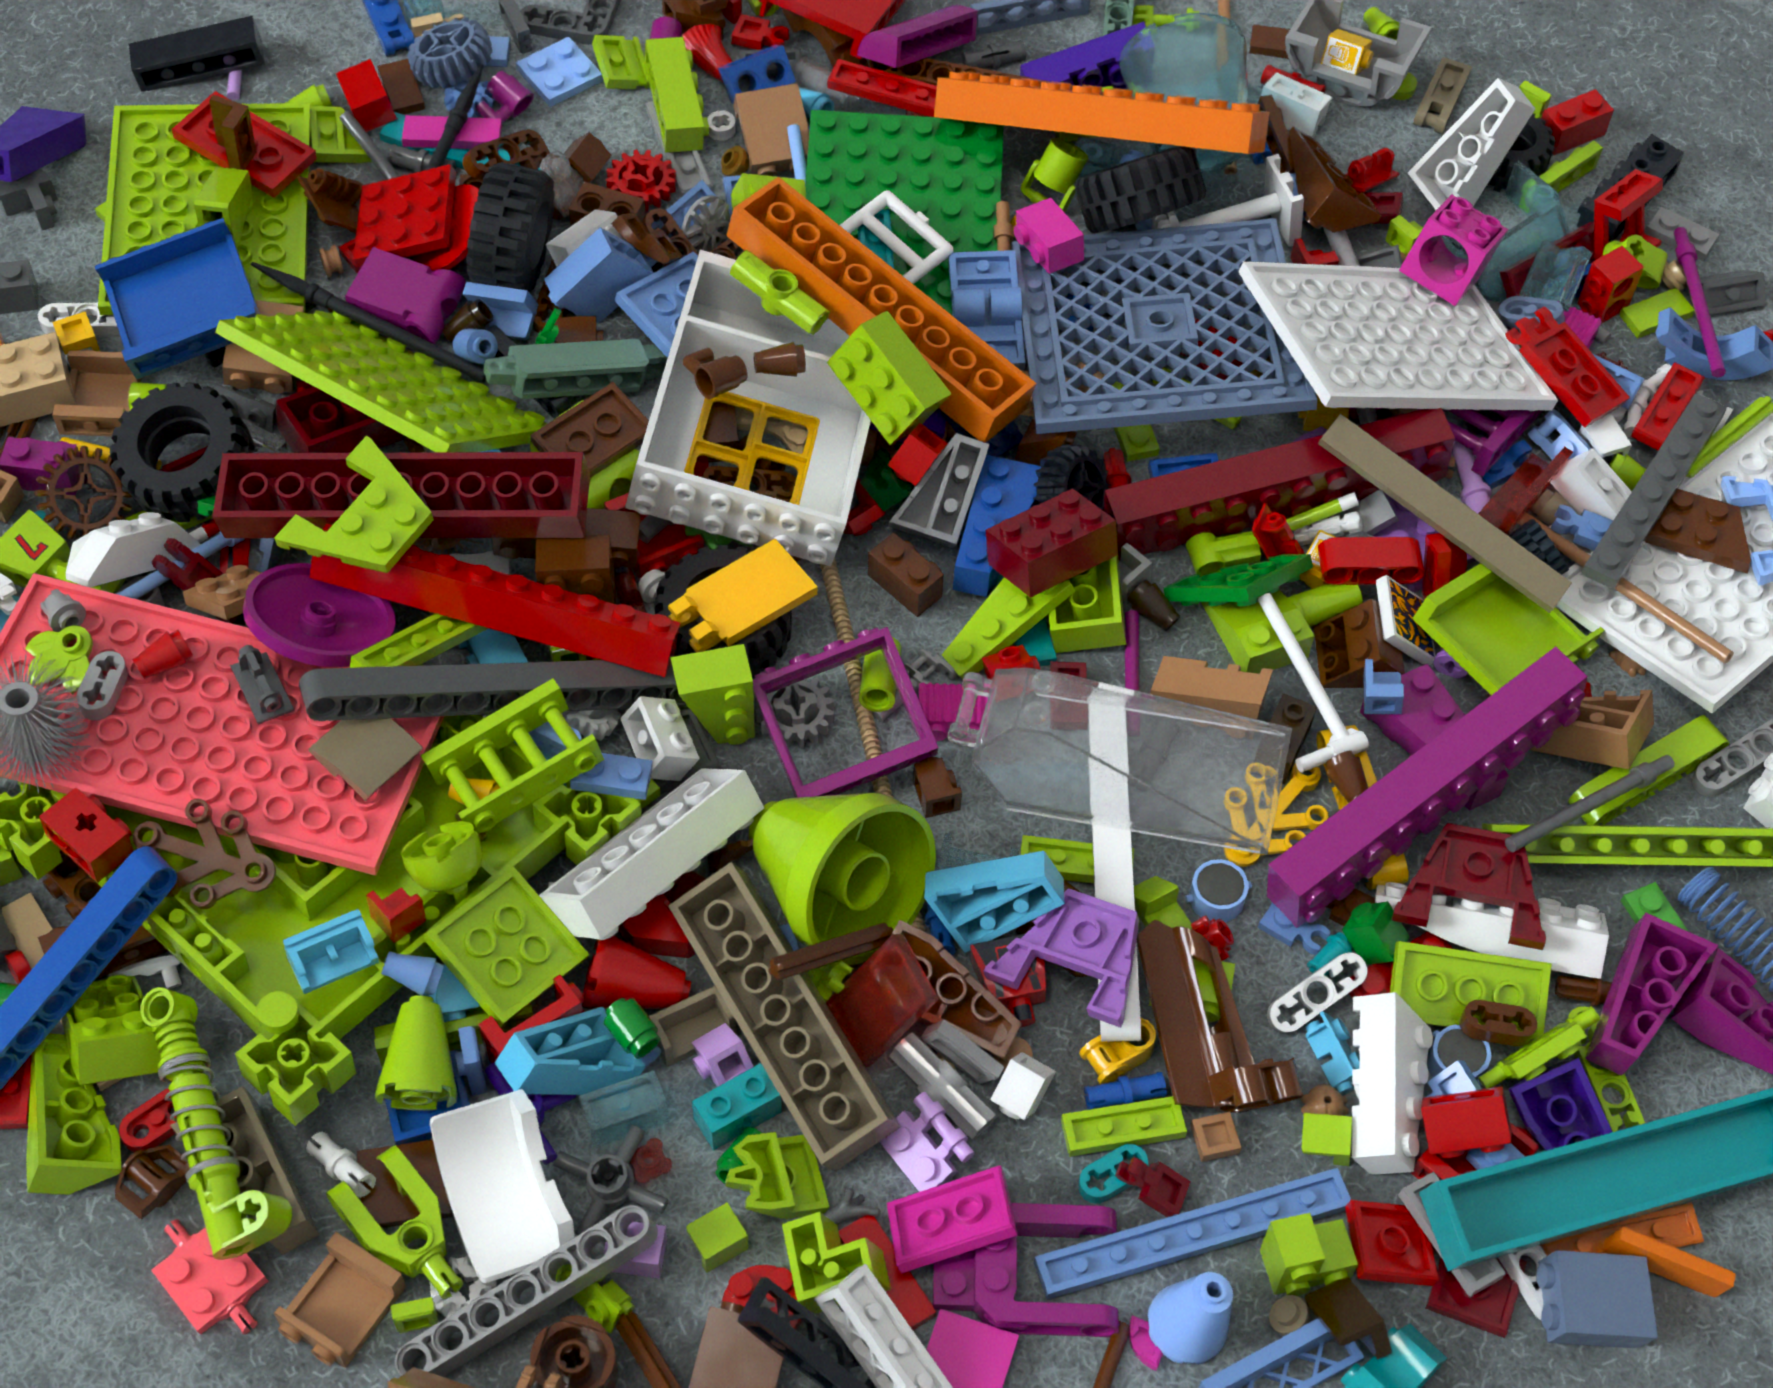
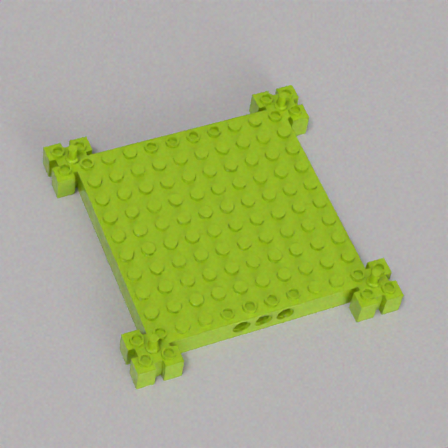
M482 715L445 716L431 749L485 717ZM514 742L495 752L513 780L533 769V766L520 747ZM482 760L462 771L466 778L495 780ZM424 763L376 876L253 843L256 853L265 854L275 864L276 877L269 888L257 893L249 892L242 888L217 900L215 905L209 909L198 908L190 900L192 888L200 883L213 886L233 875L232 873L219 870L182 888L176 896L165 897L143 922L142 926L257 1034V1036L235 1053L241 1075L262 1095L269 1091L273 1106L296 1126L320 1105L317 1092L322 1088H326L333 1094L356 1074L352 1052L339 1040L404 986L396 980L381 974L389 951L404 955L438 957L423 939L426 932L514 866L527 881L565 848L566 856L578 865L640 817L641 804L634 798L573 790L570 788L569 780L566 782V786L561 785L498 822L492 829L486 832L487 837L481 842L483 850L481 867L476 875L468 881V886L464 890L455 894H447L446 891L433 892L423 889L412 880L403 864L401 850L409 841L427 831L429 838L441 833L439 826L457 822L455 814L467 807L449 798V780L437 786ZM18 781L21 792L12 798L5 791L0 794V844L8 852L14 849L18 862L39 880L63 862L59 852L61 849L46 836L39 816L66 794L42 787L37 789V786L30 785L29 790V784L25 783L24 787V783L21 782L20 786ZM103 804L107 811L106 814L111 819L120 818L131 830L132 836L130 841L134 851L138 848L134 845L133 833L137 826L146 821L158 823L167 831L168 835L205 847L197 828ZM149 830L143 835V842H148L152 839L153 830ZM218 834L226 854L240 858L234 838ZM166 851L159 853L176 872L197 863L196 861ZM122 864L105 876L98 884L103 887ZM254 866L250 869V878L257 877L260 874V866ZM400 887L410 897L418 894L423 899L426 922L393 943L370 917L366 895L372 890L382 900ZM202 891L198 896V901L205 902L209 898V891ZM359 909L375 945L373 947L377 953L379 963L304 994L287 959L283 940ZM274 991H284L291 994L295 998L299 1010V1018L295 1026L289 1031L280 1034L265 1031L260 1026L256 1014L257 1004L260 999Z

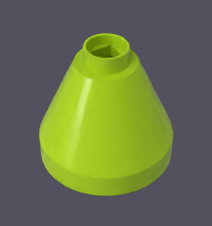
M881 793L798 797L768 802L763 805L764 809L753 817L754 821L749 826L748 835L749 840L753 839L754 855L794 935L804 946L814 945L879 923H886L893 930L899 920L911 925L922 909L925 902V873L935 871L936 848L934 836L928 822L918 811ZM886 946L841 961L847 965L863 963L880 955Z

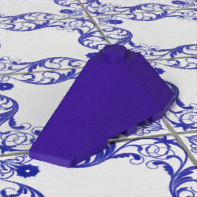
M1579 1058L1552 1065L1535 1078L1527 1081L1524 1078L1508 1089L1525 1127L1546 1151L1612 1133V1129Z

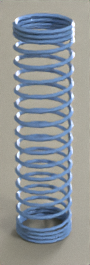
M1714 867L1704 869L1680 891L1678 901L1683 903V906H1689V912L1695 913L1699 911L1698 921L1708 920L1706 924L1707 930L1717 928L1715 938L1722 939L1726 937L1724 947L1730 948L1735 946L1733 956L1744 954L1742 965L1753 963L1751 974L1762 972L1760 983L1771 981L1769 992H1773V976L1763 980L1766 973L1773 966V960L1766 966L1754 971L1760 960L1773 949V942L1757 957L1745 962L1751 951L1773 932V926L1762 933L1747 949L1736 953L1742 942L1765 922L1766 917L1759 919L1740 939L1727 945L1733 933L1744 925L1756 913L1757 909L1749 911L1730 931L1718 936L1725 923L1739 913L1747 905L1748 900H1743L1722 922L1709 927L1714 917L1738 896L1739 891H1735L1728 896L1712 914L1701 918L1706 907L1720 897L1730 886V883L1723 884L1704 905L1692 910L1696 900L1701 898L1721 878V874L1714 870Z

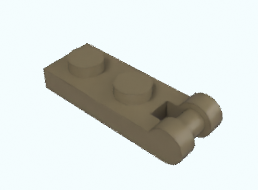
M1442 57L1417 110L1413 124L1420 127L1427 125L1433 127L1435 132L1443 134L1470 76L1472 66ZM1429 110L1438 112L1440 115L1429 113Z

